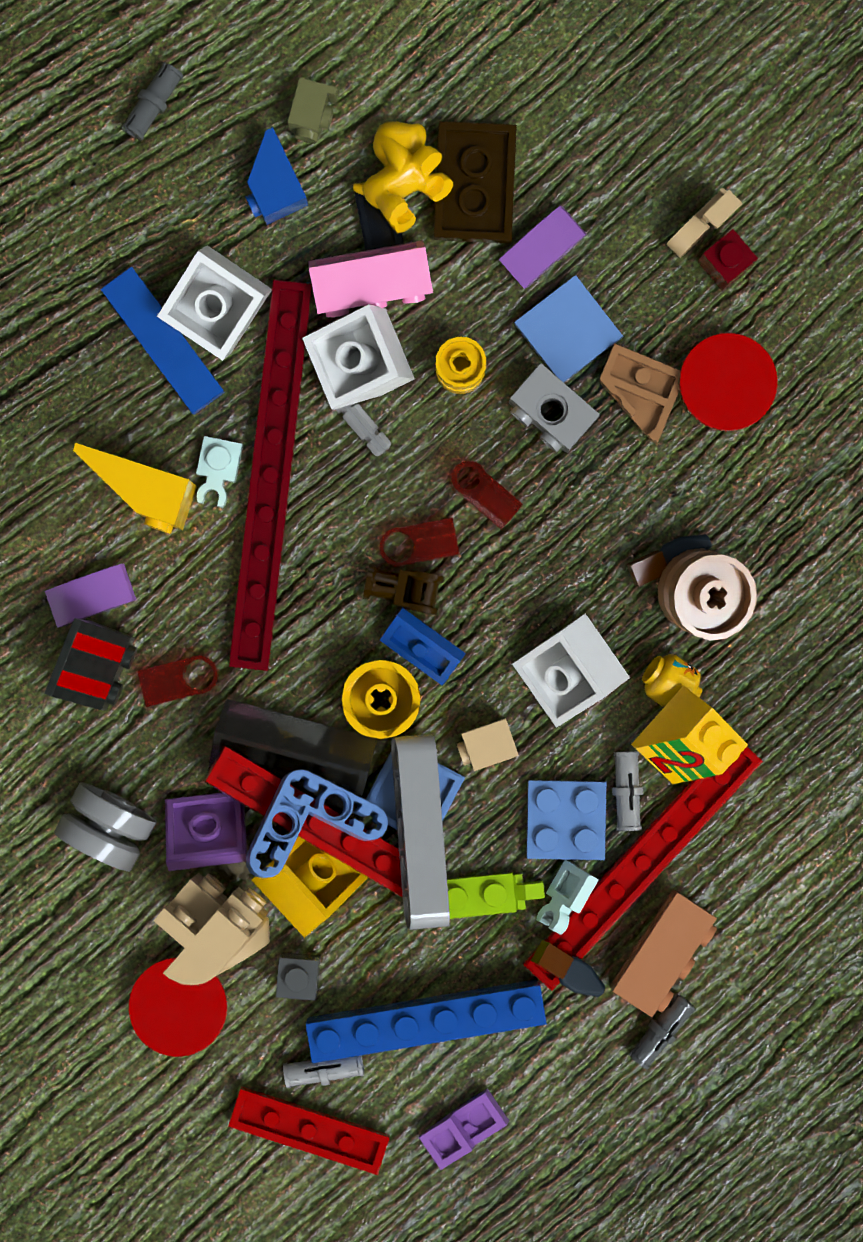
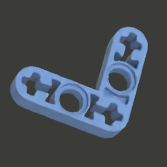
M292 771L283 777L247 852L245 859L246 867L251 874L259 878L274 877L279 874L287 861L308 814L363 841L375 840L383 836L388 826L387 816L384 810L377 805L309 771ZM302 778L305 780L303 787L313 793L318 791L319 786L323 788L315 799L314 808L310 806V803L314 800L313 797L307 794L299 795L297 798L293 796L295 789L290 786L291 782L299 781ZM330 794L338 795L343 801V811L337 817L328 815L324 809V801ZM354 804L357 805V808L353 813L361 817L369 816L371 813L374 815L372 821L377 824L376 829L368 830L365 833L363 831L364 824L356 819H349V825L345 824V820L352 813ZM279 812L286 813L292 820V828L286 835H279L272 828L273 817ZM266 835L272 841L283 842L284 846L282 849L279 846L273 847L270 859L274 861V866L265 867L262 871L259 869L261 862L256 859L257 853H265L268 850L271 842L263 841Z

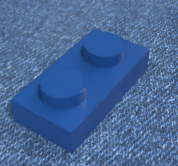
M404 608L400 610L380 639L382 643L442 686L466 654Z

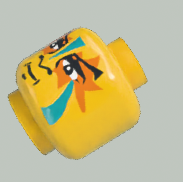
M676 654L654 658L642 677V681L645 683L644 690L646 695L662 707L666 706L683 685L699 698L702 693V688L699 687L700 672Z

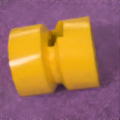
M455 337L447 340L439 348L436 355V376L439 383L445 390L454 394L469 393L481 384L486 371V356L483 348L476 341L468 337Z

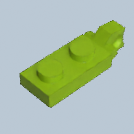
M512 872L447 879L450 919L517 912L516 910L526 909L525 900L545 898L543 881L523 882L522 874H513Z

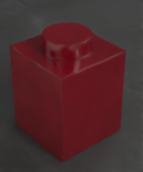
M732 229L705 251L698 263L721 291H724L748 271L758 260V257L737 232Z

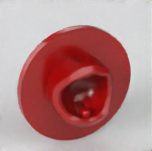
M735 333L713 335L698 343L684 360L679 377L680 394L690 414L703 425L720 431L744 429L760 420L773 404L778 384L776 368L768 352L753 339Z
M173 957L151 965L137 979L129 998V1017L135 1033L150 1049L167 1056L183 1057L202 1051L217 1038L226 1021L228 1004L225 989L218 976L203 984L184 985L164 975V971L177 958Z

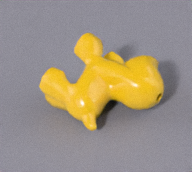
M387 121L379 125L373 141L375 156L385 167L369 177L366 182L354 183L353 190L364 195L373 207L380 209L393 230L401 233L411 228L416 220L415 215L408 208V204L403 198L413 192L420 191L431 200L437 202L450 193L453 182L442 172L430 174L441 162L442 154L432 146L425 145L426 130L421 124Z

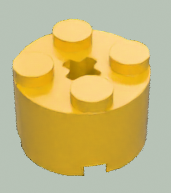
M387 660L370 661L356 668L347 678L342 692V708L349 724L360 734L375 739L392 738L406 731L415 721L421 704L420 689L413 675L403 666ZM377 689L379 692H384L387 689L392 695L388 700L392 705L389 709L383 706L375 709L372 706L375 700L372 695L374 690Z

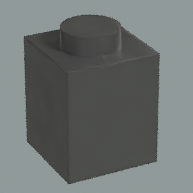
M282 952L279 957L276 997L315 1001L318 994L321 955Z

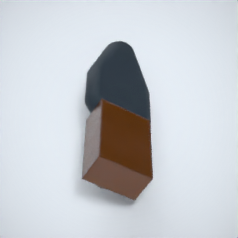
M706 534L683 536L663 544L660 550L627 563L634 585L640 587L661 577L662 571L669 562L686 550L700 548L709 550L712 544Z
M541 941L531 959L533 963L558 977L560 983L574 993L600 997L604 993V983L589 964L578 957L569 956L549 942Z

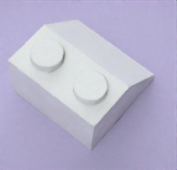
M368 304L302 338L329 405L333 410L382 396L415 379L385 308Z
M586 613L512 664L556 728L609 695L630 678Z

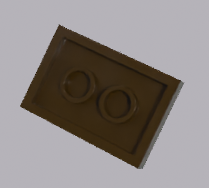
M439 121L438 151L442 154V159L437 166V173L442 172L452 180L453 187L445 198L437 201L435 204L434 240L511 244L517 125Z

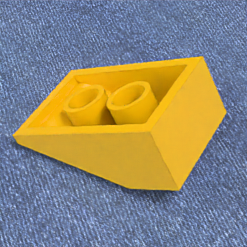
M75 443L73 451L136 513L146 518L145 525L169 534L172 533L173 527L180 530L184 529L197 486L192 481Z

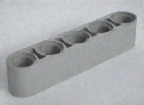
M433 734L393 737L391 741V756L405 923L408 930L447 927L449 925L450 912L435 738Z

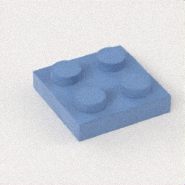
M528 780L526 858L605 860L606 782Z

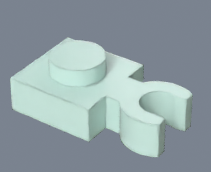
M204 436L196 474L207 477V480L197 491L198 503L204 504L207 492L214 490L219 494L217 506L224 508L227 503V492L223 488L224 481L236 483L243 444Z
M565 860L546 894L552 897V900L540 909L536 920L549 926V929L562 935L569 925L570 912L572 910L578 914L581 912L598 879L575 864Z

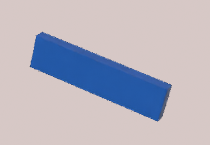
M130 267L101 289L193 415L225 393L181 332L157 317L162 307L133 267Z

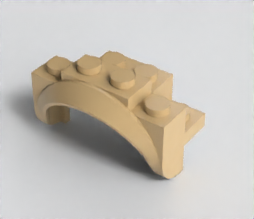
M200 873L196 874L154 919L156 924L184 947L183 951L163 974L169 979L184 985L203 984L265 947L270 942L269 918L266 916L268 911L263 908L266 901L249 887L246 891L238 887L227 898L223 894L226 888L209 873L205 877Z

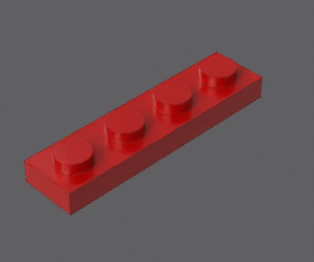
M242 1086L228 1127L375 1175L379 1173L390 1138V1134Z

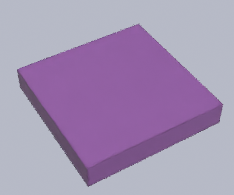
M223 792L165 799L166 864L168 871L246 862L245 805Z

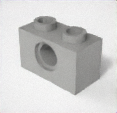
M542 363L509 400V404L514 407L510 411L511 414L526 427L531 423L543 432L539 438L556 453L560 449L568 453L600 416L596 410ZM547 402L557 403L562 409V417L557 421L544 419L541 414V406Z

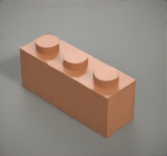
M673 889L609 987L612 992L650 1017H653L657 1010L662 1013L673 998L674 993L670 989L678 977L684 980L693 968L695 960L691 957L699 945L705 947L714 936L717 927L713 924L717 918Z

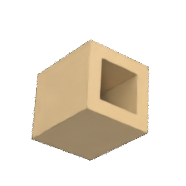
M506 718L461 733L463 741L456 743L463 765L471 763L474 771L519 756Z

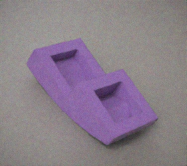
M560 205L519 240L499 261L525 289L537 280L551 265L566 255L587 233L565 208Z
M124 563L45 591L57 628L72 624L74 618L85 619L136 600Z
M487 1088L422 1133L419 1139L440 1170L471 1152L476 1144L507 1126L509 1119Z

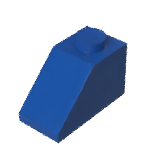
M274 128L266 130L247 182L251 194L245 196L254 217L262 215L266 225L308 206V202Z

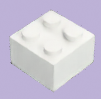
M207 245L197 251L157 317L223 361L232 353L272 289Z

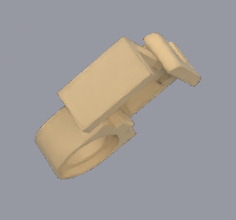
M721 188L666 245L681 258L710 229L709 222L718 229L743 203L730 190L726 191L724 188Z

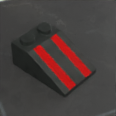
M74 618L44 694L98 710H107L109 704L115 706L123 688V684L118 682L123 668L130 669L137 653V647L132 646L135 638L94 621Z

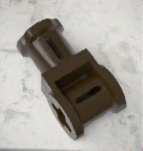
M370 564L363 599L369 600L372 596L394 601L393 605L401 606L406 610L437 615L438 609L435 607L439 584L444 583V577L414 570H400V573L396 574L377 570L375 565ZM379 582V583L394 585L395 587H394V588H389V587L379 586V585H376V583ZM427 584L424 601L421 602L420 599L423 585Z

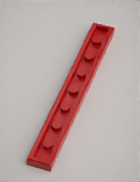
M746 747L737 760L723 774L691 780L600 878L579 914L573 910L570 912L569 925L565 932L560 935L552 931L544 941L551 943L571 957L582 959L763 761ZM536 948L523 962V965L553 991L560 983V980L531 961L537 950Z

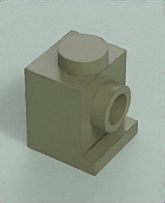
M299 78L288 119L289 130L295 133L294 137L296 139L315 144L318 139L320 140L322 129L329 130L334 113V107L329 106V103L337 104L339 98L337 87Z

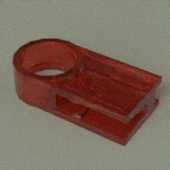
M453 517L388 530L380 541L382 558L394 567H404L410 564L459 555ZM394 533H404L414 543L413 553L406 561H393L384 552L386 540Z
M202 655L137 671L146 707L197 694H205L213 690L219 680V669L216 663L211 658ZM195 660L207 662L214 672L212 683L203 690L190 687L185 679L187 667Z

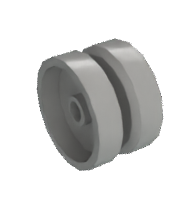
M79 783L70 801L74 808L84 816L75 813L63 814L54 830L55 835L65 843L100 862L130 872L140 855V851L126 837L138 841L147 840L157 821L133 803L114 793L87 783Z

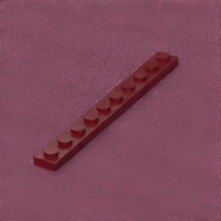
M273 280L229 667L269 671L306 351L302 338L307 336L312 284Z

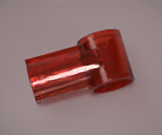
M467 460L459 463L450 474L449 483L454 493L463 497L500 530L504 528L523 505L475 461ZM471 469L477 474L478 484L476 488L466 490L458 484L457 475L460 470Z

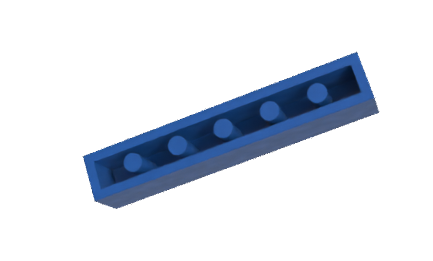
M536 979L308 1017L306 1030L312 1063L547 1025L541 986L539 980Z

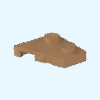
M614 343L599 382L648 439L657 444L680 390V370Z

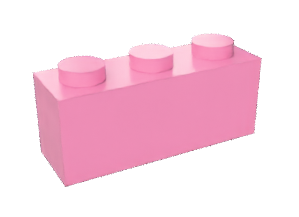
M423 240L308 261L317 314L326 313V317L343 316L349 313V308L366 306L368 304L384 308L387 306V301L402 299L403 303H416L425 300V294L433 293Z

